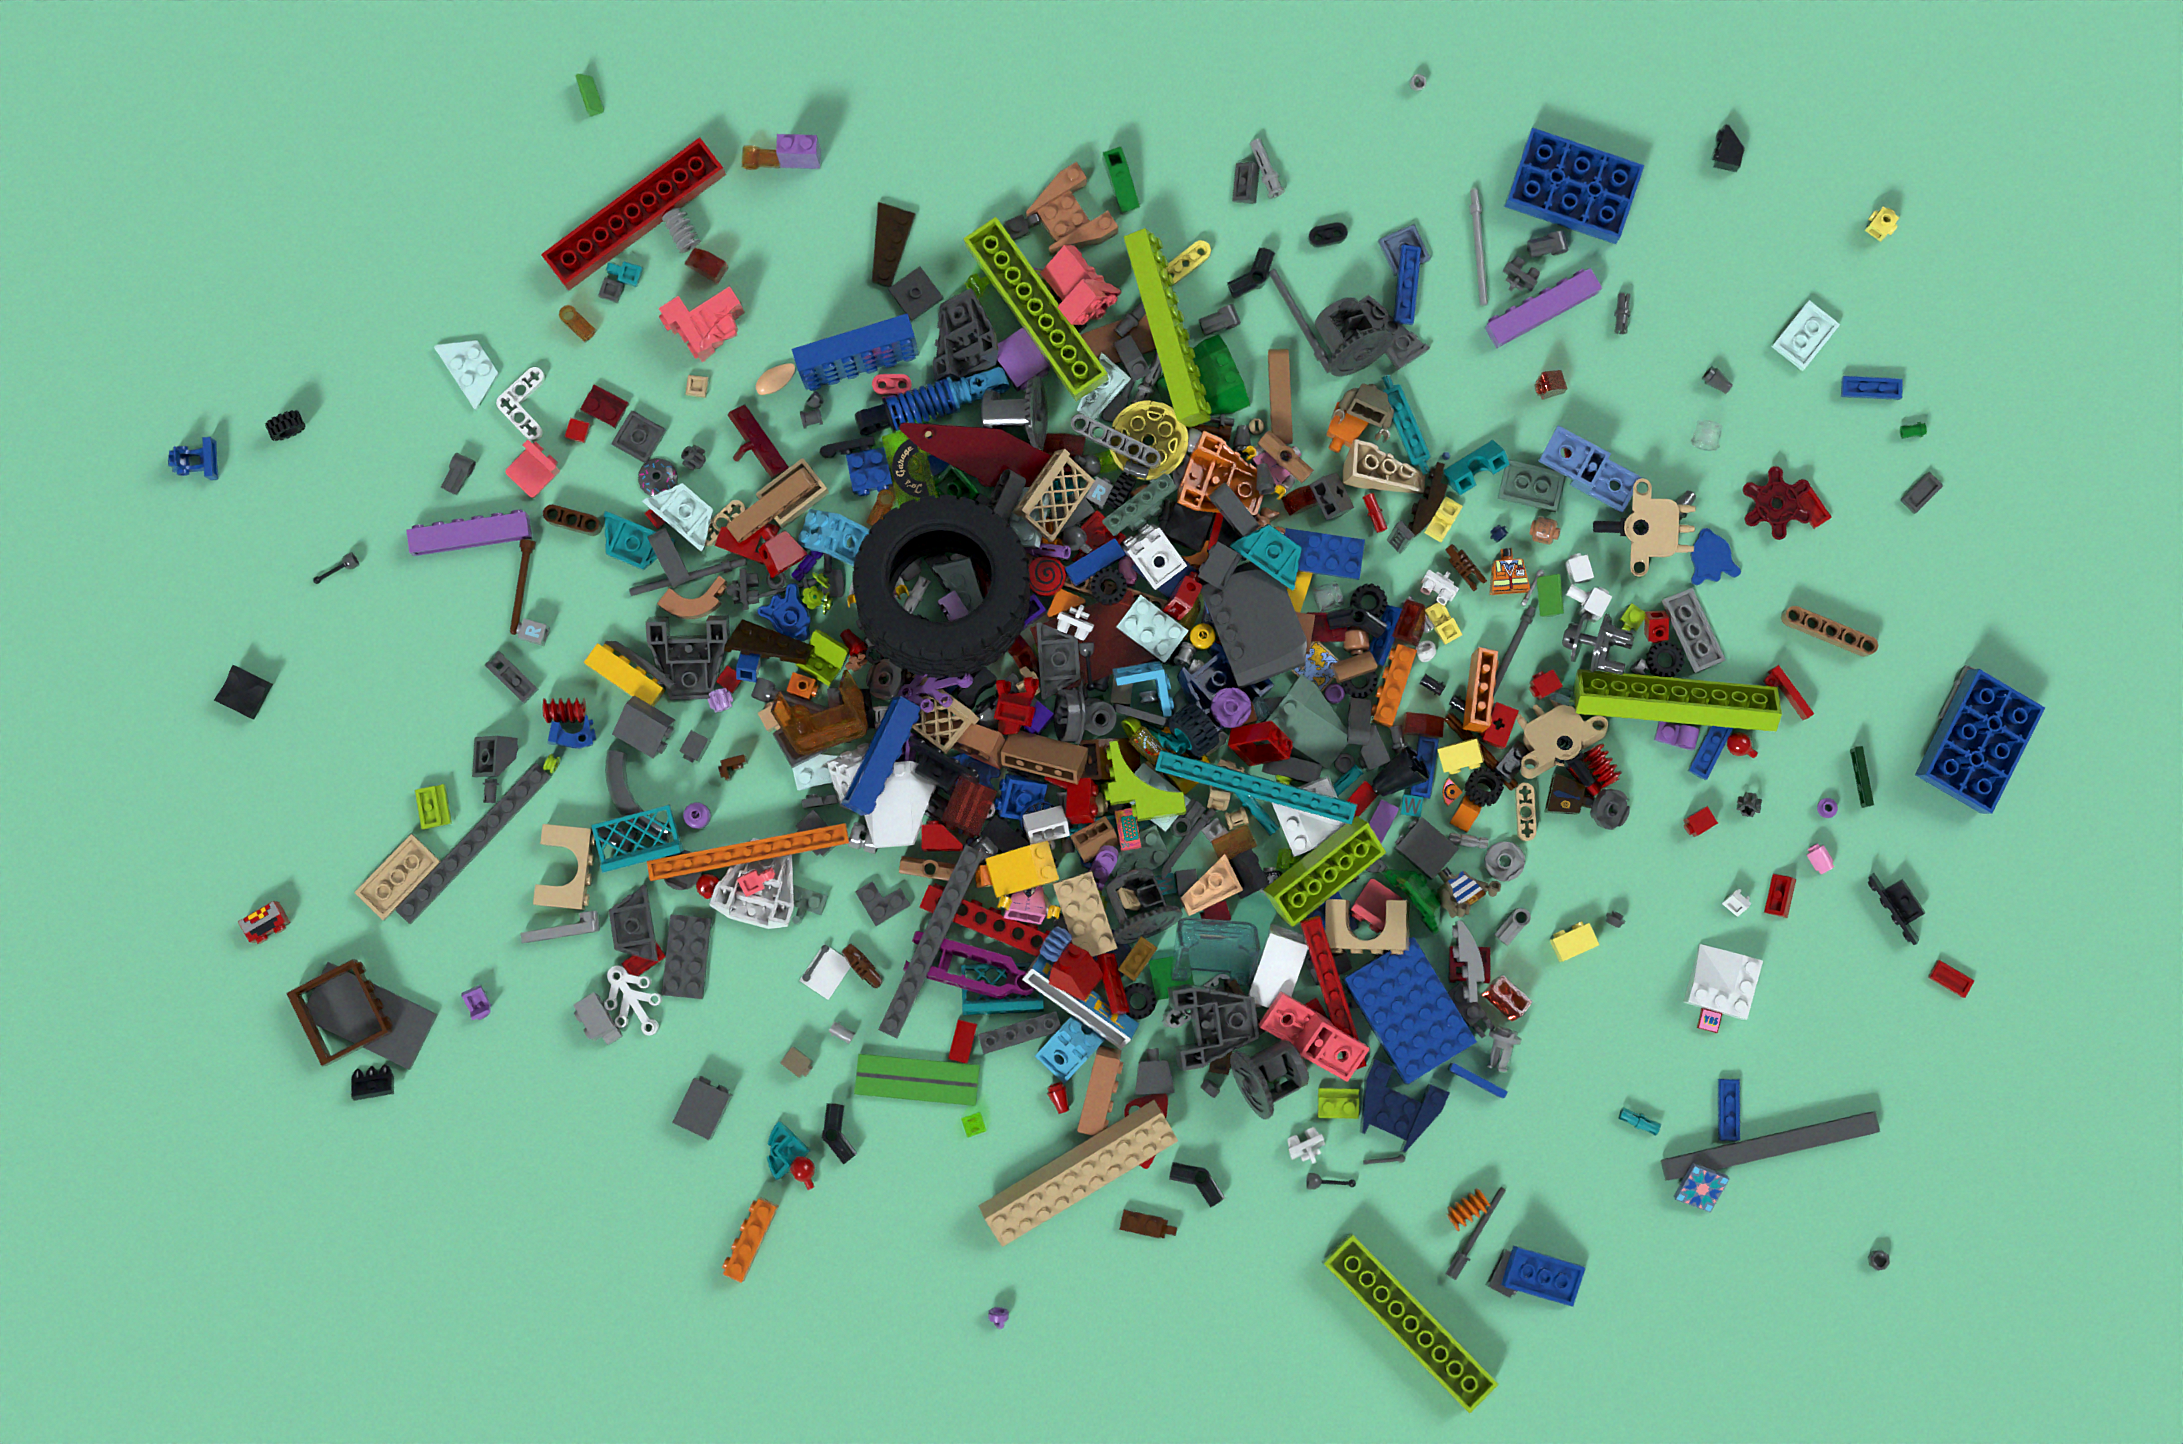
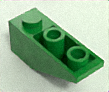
M1122 147L1103 152L1102 160L1121 214L1140 208Z

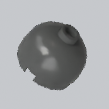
M992 695L976 705L977 710L974 714L979 718L976 723L977 725L998 731V720L994 719L999 695H996V697Z

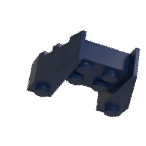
M1214 642L1208 650L1212 659L1192 675L1183 667L1177 675V679L1188 703L1202 709L1212 720L1219 734L1226 727L1217 723L1213 718L1211 702L1215 694L1221 689L1238 688L1223 646ZM1268 678L1244 687L1241 690L1246 693L1255 705L1271 691L1274 684Z
M1372 1059L1364 1078L1360 1133L1365 1134L1370 1124L1403 1139L1404 1142L1400 1151L1406 1152L1442 1112L1450 1092L1428 1084L1422 1100L1419 1102L1386 1087L1394 1067Z

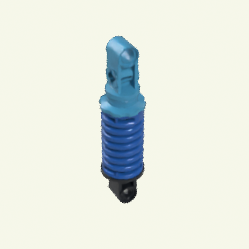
M1001 367L993 368L967 378L962 377L956 382H953L948 376L940 380V383L938 381L934 382L933 386L927 384L926 389L924 386H920L918 390L913 388L911 392L905 391L904 395L898 393L897 397L895 395L882 397L881 405L862 409L856 412L854 417L861 435H871L874 432L887 428L896 433L904 422L916 423L917 421V423L922 424L923 418L926 422L930 421V415L932 419H937V412L940 417H944L945 413L947 415L960 413V406L962 404L968 403L969 405L973 401L982 399L987 389H992L993 392L996 391V393L1001 394L1006 392L1010 386L1005 371Z

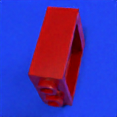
M1271 720L1231 728L1228 746L1248 766L1290 759L1293 742ZM1262 740H1268L1270 742L1268 744L1256 746L1253 743Z

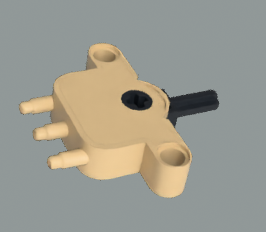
M1644 478L1638 479L1634 483L1632 514L1628 518H1621V521L1593 522L1594 533H1620V536H1627L1631 541L1630 569L1632 574L1638 577L1648 572L1649 557H1670L1674 553L1694 552V546L1678 545V533L1695 531V526L1679 525V513L1695 512L1696 506L1678 505L1670 499H1651V483ZM1640 482L1646 483L1648 485L1647 492L1639 493L1636 489L1637 485ZM1639 522H1643V526H1647V530H1643V533H1639L1635 529ZM1635 563H1644L1645 571L1643 573H1636L1633 568Z
M1555 695L1549 697L1555 707L1549 712L1544 713L1537 704L1533 706V710L1538 717L1528 723L1521 714H1518L1516 719L1524 730L1523 742L1530 752L1521 761L1520 772L1525 778L1532 779L1559 765L1565 766L1566 769L1572 768L1585 787H1590L1595 783V779L1582 762L1583 755L1581 751L1605 737L1608 727L1605 717L1594 716L1584 722L1580 715L1576 714L1572 706L1562 705ZM1594 726H1601L1603 729L1597 730ZM1531 764L1534 766V768L1529 769L1526 767V765Z

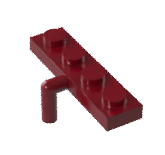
M745 404L728 413V417L746 441L734 454V461H740L747 451L752 450L771 479L789 469Z

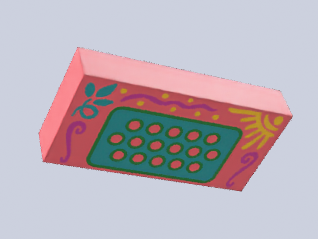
M1132 808L1115 811L1121 851L1142 848L1137 818L1133 817Z

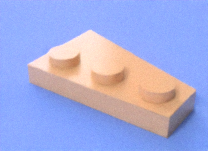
M1224 854L1179 899L1189 917L1241 892L1243 889Z

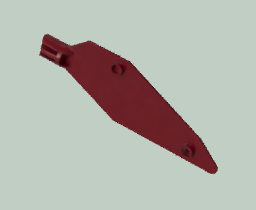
M906 422L900 425L901 432L920 449L993 487L996 486L1001 474L1006 469H1010L1026 479L1025 487H1030L1052 457V455L1033 447L1002 429ZM926 432H932L931 436H925ZM1066 463L1063 467L1064 475H1072L1071 466Z

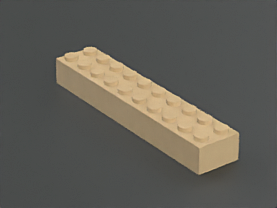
M1155 1100L978 1205L1003 1247L1178 1142V1139Z

